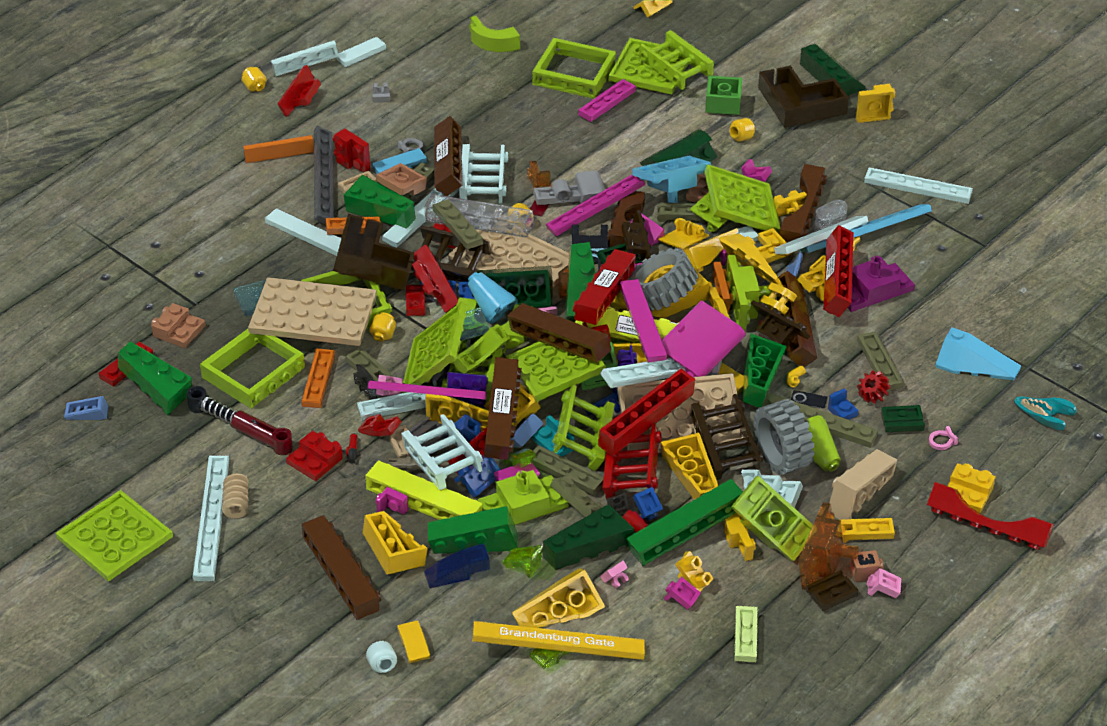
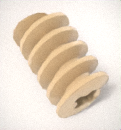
M243 474L228 475L223 481L222 512L228 518L237 519L246 515L249 480Z

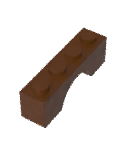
M634 191L618 201L619 207L615 208L614 218L611 221L612 230L608 231L607 240L610 241V247L625 243L621 225L623 222L633 219L637 210L643 213L645 192Z

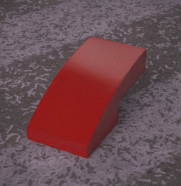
M423 284L406 285V316L425 315Z
M381 414L367 417L358 431L365 435L388 436L395 432L402 421L398 416L384 420Z

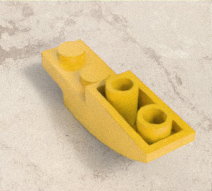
M735 513L723 520L727 543L730 548L738 547L745 561L753 560L754 550H756L755 541L748 535V528L740 522L742 517Z

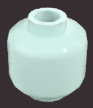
M377 641L366 652V658L371 668L377 673L391 671L397 663L396 653L388 642Z

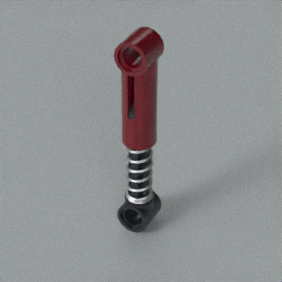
M201 386L191 387L187 391L188 406L191 412H209L210 415H214L222 421L225 420L226 423H231L232 428L272 447L277 455H288L292 452V433L289 429L276 428L241 410L238 412L237 410L232 411V408L228 409L227 405L222 406L221 402L216 403V400H212L207 395L205 388Z

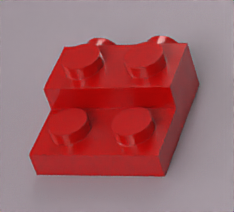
M345 128L334 134L333 142H335L334 155L336 156V161L347 169L354 166L363 173L370 171L369 143Z
M312 430L299 441V448L286 458V464L316 482L343 459L342 446L337 441H329L323 432L316 433Z

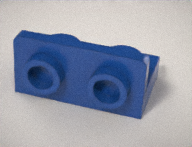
M482 456L481 472H478L472 464L459 470V475L454 478L455 482L462 481L472 497L479 495L495 481L494 472L501 470L493 458Z

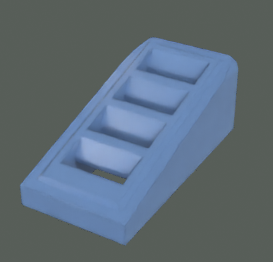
M103 396L68 402L64 418L66 420L107 419L108 403Z

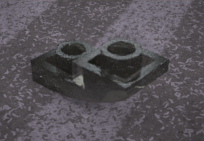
M356 364L357 372L353 373L354 383L359 385V391H364V395L368 396L369 400L377 399L376 389L368 388L369 381H374L372 376L361 364Z
M623 493L607 499V503L621 516H624L628 510L641 514L633 496L627 497V494Z

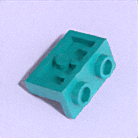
M551 415L547 416L546 425L539 428L531 439L537 445L553 452L554 443L552 441L557 433L559 421L555 420ZM567 432L566 438L574 441V435ZM562 446L555 454L563 457L574 450Z

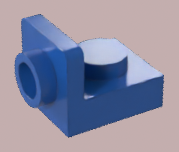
M844 388L829 396L828 410L833 415L850 420L858 416V409L846 399L847 390Z
M653 487L633 496L641 517L647 519V521L657 518V513L663 509Z

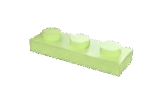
M736 606L735 661L756 662L757 607Z

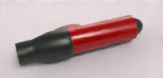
M355 433L350 435L349 446L346 448V454L351 464L355 463L357 456L358 436Z

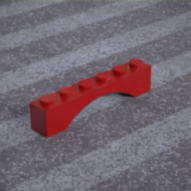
M934 482L927 505L932 507L931 511L943 514V511L951 514L950 518L961 522L963 518L970 521L969 525L981 528L982 525L989 527V532L1001 535V532L1009 535L1008 539L1019 543L1021 539L1029 542L1028 546L1040 550V547H1047L1054 524L1036 517L1012 522L990 519L970 507L957 489L938 482Z

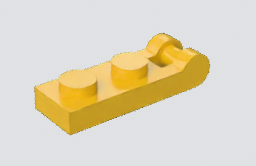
M892 518L842 519L835 522L837 541L840 543H845L848 540L894 539L895 537Z

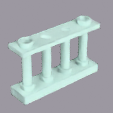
M463 144V186L459 188L460 203H467V196H471V194H499V203H502L503 196H506V185H503L505 162H508V152H505V145H501V154L473 153L470 151V144ZM473 160L500 161V165L472 164L470 162H473ZM472 171L500 172L499 176H475L469 174ZM499 183V187H471L468 184Z
M444 414L440 415L442 426L421 436H413L409 430L401 433L405 449L439 490L447 487L445 482L447 475L471 464L478 472H481V462H483L480 452L472 448L456 429L453 421L448 420ZM444 433L448 436V438L428 447L421 446L422 443ZM452 444L457 446V448L435 458L429 455ZM461 454H464L466 457L445 468L438 466Z

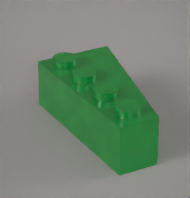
M361 175L343 194L346 212L364 217L379 216L381 222L391 225L396 224L406 229L416 219L413 201L364 175Z
M590 242L571 244L569 251L565 319L572 322L576 321L575 312H573L574 302L579 300L582 291L586 290L588 283L592 282L596 273Z
M750 333L745 350L743 402L759 408L762 407L782 363L787 346Z
M131 341L118 352V368L133 383L136 382L140 386V390L147 393L157 406L162 407L163 412L167 416L187 398V391L192 387V377Z
M508 506L428 522V542L433 554L519 551L518 532Z

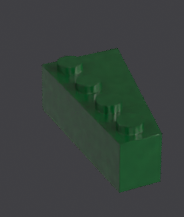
M607 504L544 540L543 558L557 570L579 563L580 559L586 557H597L598 553L607 550L613 552L617 550V547L629 546L627 538L634 534V528Z

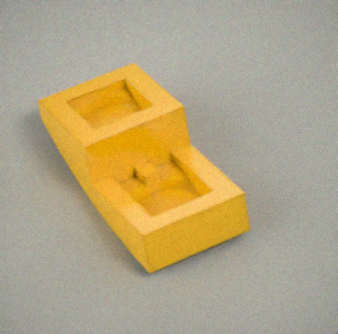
M418 620L397 625L409 664L429 659L430 653Z

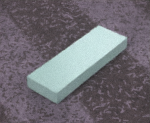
M375 37L338 53L339 57H336V60L344 67H347L385 50L386 44L378 37Z

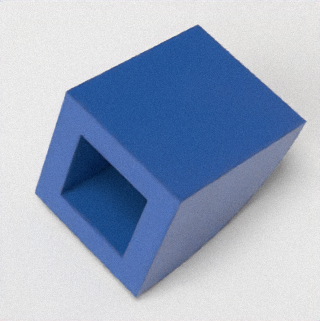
M467 414L454 423L456 429L468 443L480 433L481 423Z

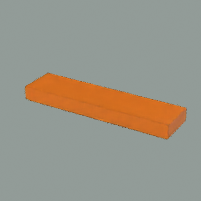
M313 136L243 146L245 162L251 163L314 153Z
M316 349L301 401L302 407L321 408L335 358V350Z

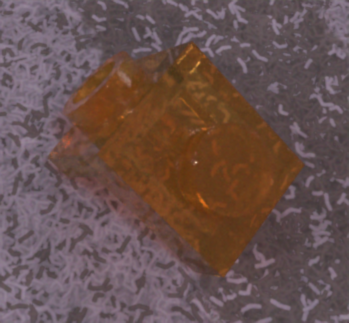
M529 161L527 178L531 179L533 188L550 186V171H539L537 161Z

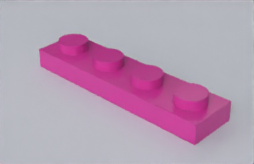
M622 79L580 108L578 115L592 122L634 93L636 86Z

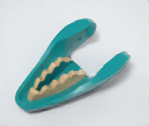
M1019 396L1014 400L1019 409L1040 424L1059 431L1064 430L1066 424L1063 420L1052 416L1057 413L1075 415L1077 412L1072 402L1062 398Z

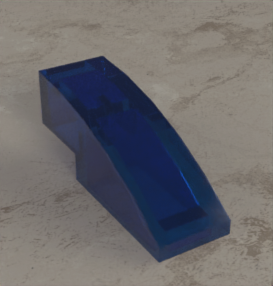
M484 543L443 558L424 570L429 589L470 580V574L490 570V558Z

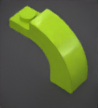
M477 16L470 17L469 30L471 32V41L477 47L491 52H510L520 49V35L514 27L493 30L485 27Z
M499 324L491 327L473 345L458 354L457 359L453 362L455 369L463 374L471 373L499 350L510 337Z

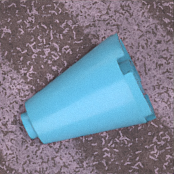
M475 272L468 278V286L489 324H493L506 315L505 312L508 309L511 310L514 304H517L518 300L515 296L482 272Z

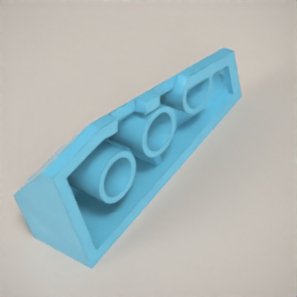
M951 328L945 337L935 364L936 368L955 374H960V371L971 372L972 376H978V373L988 374L991 378L1015 380L1021 369V365L975 336L955 328Z

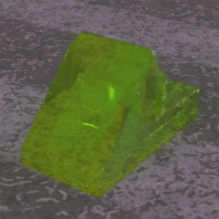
M535 545L514 548L502 563L506 568L521 567L528 578H531L541 564L543 546Z

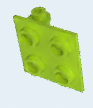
M709 192L690 208V211L708 222L707 230L709 232H715L717 228L719 229L729 220L714 215Z

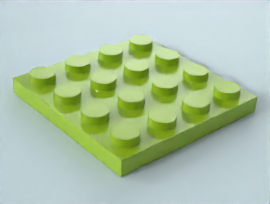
M630 38L609 74V81L618 83L624 79L636 87L673 94L677 86L639 58L640 44L643 43L650 49L660 44ZM667 48L656 54L662 57L672 51ZM677 56L667 62L672 65L683 59ZM688 65L678 70L683 73L685 72Z
M707 164L705 176L714 215L764 231L774 228L779 233L780 224L769 183Z
M461 301L413 339L403 384L421 385L424 382H428L437 372L440 373L449 363L455 362L458 357L457 351L461 343L460 337L464 330L463 324L467 316L466 310L468 305Z
M540 341L506 356L508 359L519 360L518 368H522L520 380L536 402L573 385L580 384L594 376H598L603 369H606L602 360L595 363Z
M119 490L56 532V538L109 582L173 538V532L122 490Z

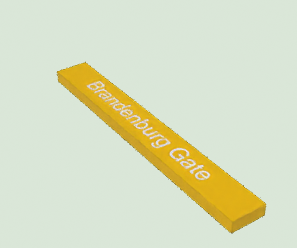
M474 621L472 641L640 660H644L645 641L643 639Z

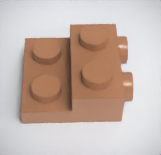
M402 163L376 174L377 182L400 195L409 193L414 196L426 189L427 177Z
M172 303L169 307L165 306L162 315L159 318L155 317L151 323L153 337L182 348H186L206 326L205 320L190 315L188 308Z

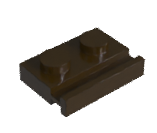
M842 570L806 586V592L811 594V598L822 611L858 596L859 591L849 578L843 575Z

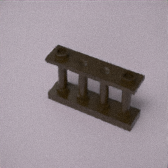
M422 225L420 228L424 239L421 247L424 245L429 247L431 241L441 243L435 259L448 280L455 281L456 283L469 282L468 278L476 272L474 270L482 253L491 255L490 243L483 239L482 245L467 249L475 251L468 268L457 267L466 249L457 237L451 232L439 230L432 226ZM448 245L458 247L451 264L441 263Z
M733 394L731 405L714 409H701L699 402L691 404L690 416L696 433H700L716 480L722 478L725 468L752 462L755 470L760 469L763 456L761 451L757 450L744 415V404L742 400L739 401L737 394ZM734 412L737 420L714 427L707 426L706 423L707 418ZM740 429L743 436L740 439L718 444L712 440L714 434ZM745 445L749 452V455L724 461L719 459L718 456L719 451Z

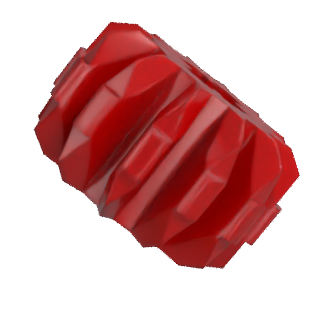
M871 370L870 375L864 373L865 377L863 379L859 378L861 384L857 385V389L859 390V396L865 402L876 404L878 399L883 401V396H889L887 390L891 389L888 384L890 381L882 372L878 371L876 373Z

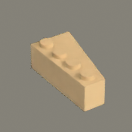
M876 449L871 454H867L862 461H858L851 469H847L843 475L836 477L832 483L833 491L827 513L840 520L852 519V513H858L862 509L861 505L865 500L869 502L875 491H879L894 474L897 459Z

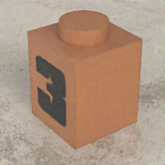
M876 550L856 552L851 555L850 569L855 582L867 581L871 574L874 575L879 568L883 569L882 558L878 557Z

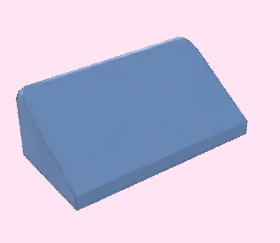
M800 252L788 263L786 271H789L796 278H799L802 267L803 254Z
M531 414L516 429L514 437H510V440H514L513 447H522L543 425V422L535 414Z

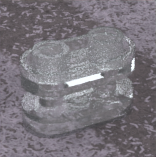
M837 199L819 207L815 214V232L845 221L848 208L847 203Z

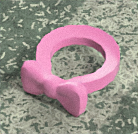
M946 426L945 431H934L929 436V444L936 450H946L952 444L957 445L958 438L952 433L950 426ZM938 435L950 438L946 444L942 445L933 441V438Z

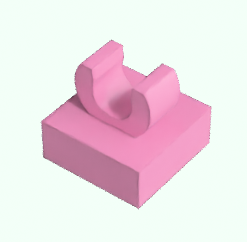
M622 561L600 577L604 583L611 580L612 586L616 589L620 586L617 578H620L623 583L629 580L628 576L623 573L628 567Z

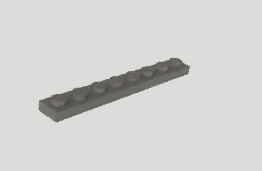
M316 126L314 129V220L325 224L326 218H334L333 141L331 131Z

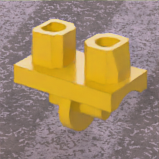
M796 190L790 191L786 198H783L781 195L775 196L774 204L777 216L793 214L803 206L807 194L805 192L798 193Z
M690 551L685 552L684 556L675 564L680 572L678 578H684L700 592L713 580L710 572H704L702 569V561L699 556H693Z

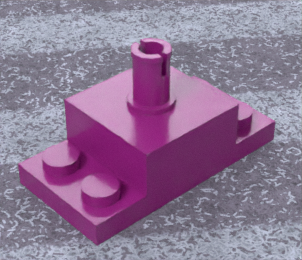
M880 256L871 257V261L854 266L852 269V298L848 309L850 312H854L908 293L915 289V284L896 263L888 265Z

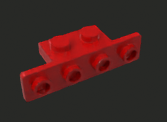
M308 65L302 67L278 102V106L285 117L290 115L294 107L308 105L321 86L319 79L314 80Z
M424 245L414 253L413 259L415 262L412 264L415 269L414 275L419 281H422L424 292L435 297L443 311L447 313L457 305L459 299L427 245Z

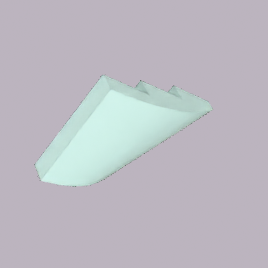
M742 470L744 489L747 488L755 476H760L795 508L803 488L801 481H782L780 476L761 475L759 470Z

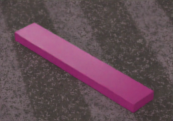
M630 175L546 224L547 229L555 236H558L572 228V225L581 223L645 186V181Z
M639 280L621 281L620 289L647 362L667 360L665 348Z
M369 381L368 388L475 399L487 400L488 394L485 391Z

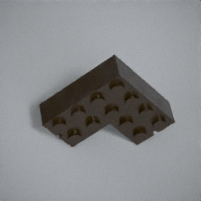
M790 65L776 69V81L774 84V69L759 72L758 89L784 128L847 114L849 97L841 89L840 84L835 78L804 85Z
M348 214L333 271L342 275L346 274L358 279L372 281L376 284L387 285L394 289L405 290L415 252L379 243L383 223L367 219L364 233L360 235L364 218Z

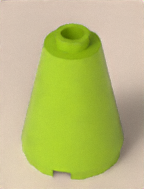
M818 415L808 418L810 426L808 430L812 433L813 438H811V441L814 442V448H812L814 451L813 461L824 471L832 472L839 467L841 459L827 422L822 416Z

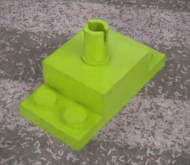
M728 255L726 281H729V293L733 295V304L731 305L736 323L746 332L750 319L758 318V312L751 302L754 300L759 303V297L763 295L769 296L771 292L767 289L769 285L758 286L753 266L741 267L735 255Z
M522 470L521 474L517 472L515 476L497 481L495 494L478 499V502L482 503L483 511L508 506L515 525L568 508V501L550 486L554 479L553 476L550 475L539 479L534 470L528 472Z
M760 476L754 477L731 507L742 517L740 522L769 548H776L790 561H795L818 531L812 523Z

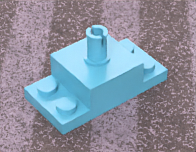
M685 156L633 168L632 175L639 177L640 180H647V186L667 192V203H679L678 191L696 187L697 174L704 173L707 164L711 165V162L692 156Z

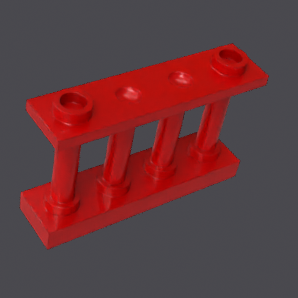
M656 423L651 425V434H641L631 442H650L649 449L620 450L614 456L606 452L603 491L607 501L615 500V492H618L620 489L645 487L648 489L653 487L654 491L658 489L656 471L659 443L662 442L661 431L657 430ZM649 457L648 464L619 466L618 461H621V459ZM647 472V479L617 480V476H620V474Z

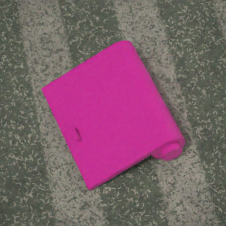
M701 300L661 341L668 357L683 366L685 371L692 377L706 376L746 334L741 326Z

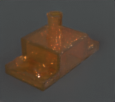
M822 503L800 555L799 569L802 590H806V586L817 581L818 577H826L835 573L841 557L855 560L858 557V546L843 544L841 520L834 519L831 503Z

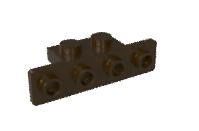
M637 210L632 222H623L621 229L627 252L640 254L643 261L644 259L648 260L651 258V244L648 243V232L645 231L644 227L645 220L641 215V211Z
M754 300L751 302L755 310L765 316V319L756 328L757 333L785 346L795 334L807 340L810 338L806 332L807 328L802 323H795L789 316H782L779 311L774 308L772 310L769 309L763 302L758 303Z

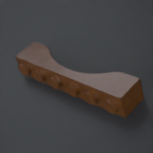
M804 164L800 175L799 188L807 194V198L798 211L783 220L780 236L787 243L807 235L808 231L806 229H810L812 221L810 218H814L816 208L814 207H818L820 197L818 196H822L823 193L822 185L825 186L827 182L825 167Z

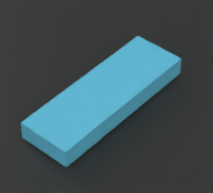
M418 148L372 163V168L376 174L399 163L412 168L420 163H427V157Z

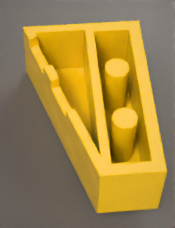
M385 511L365 515L362 533L387 575L425 566L427 547L419 545L414 540L412 534L405 533L398 522Z

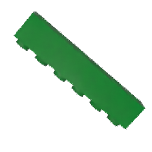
M732 479L720 484L629 536L627 541L631 553L642 566L648 564L735 514L736 512L731 507L743 491Z

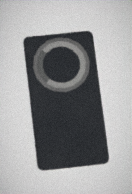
M793 390L791 400L807 406L824 409L827 396Z

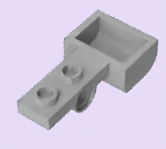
M586 171L575 174L574 185H568L565 180L558 179L552 184V187L534 188L533 195L537 205L579 201L583 203L606 189L597 171Z

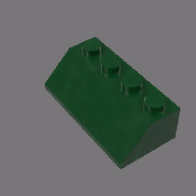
M814 43L801 48L800 65L817 81L835 78L847 96L866 89L862 82L817 44Z
M551 266L477 271V273L482 272L515 296L518 300L517 305L523 303L533 307L552 306L553 279Z

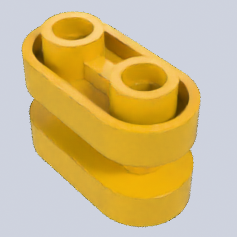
M771 282L767 288L771 294L769 297L763 295L759 302L765 303L771 310L774 308L782 315H786L789 308L785 304L787 301L793 303L797 295L789 289Z

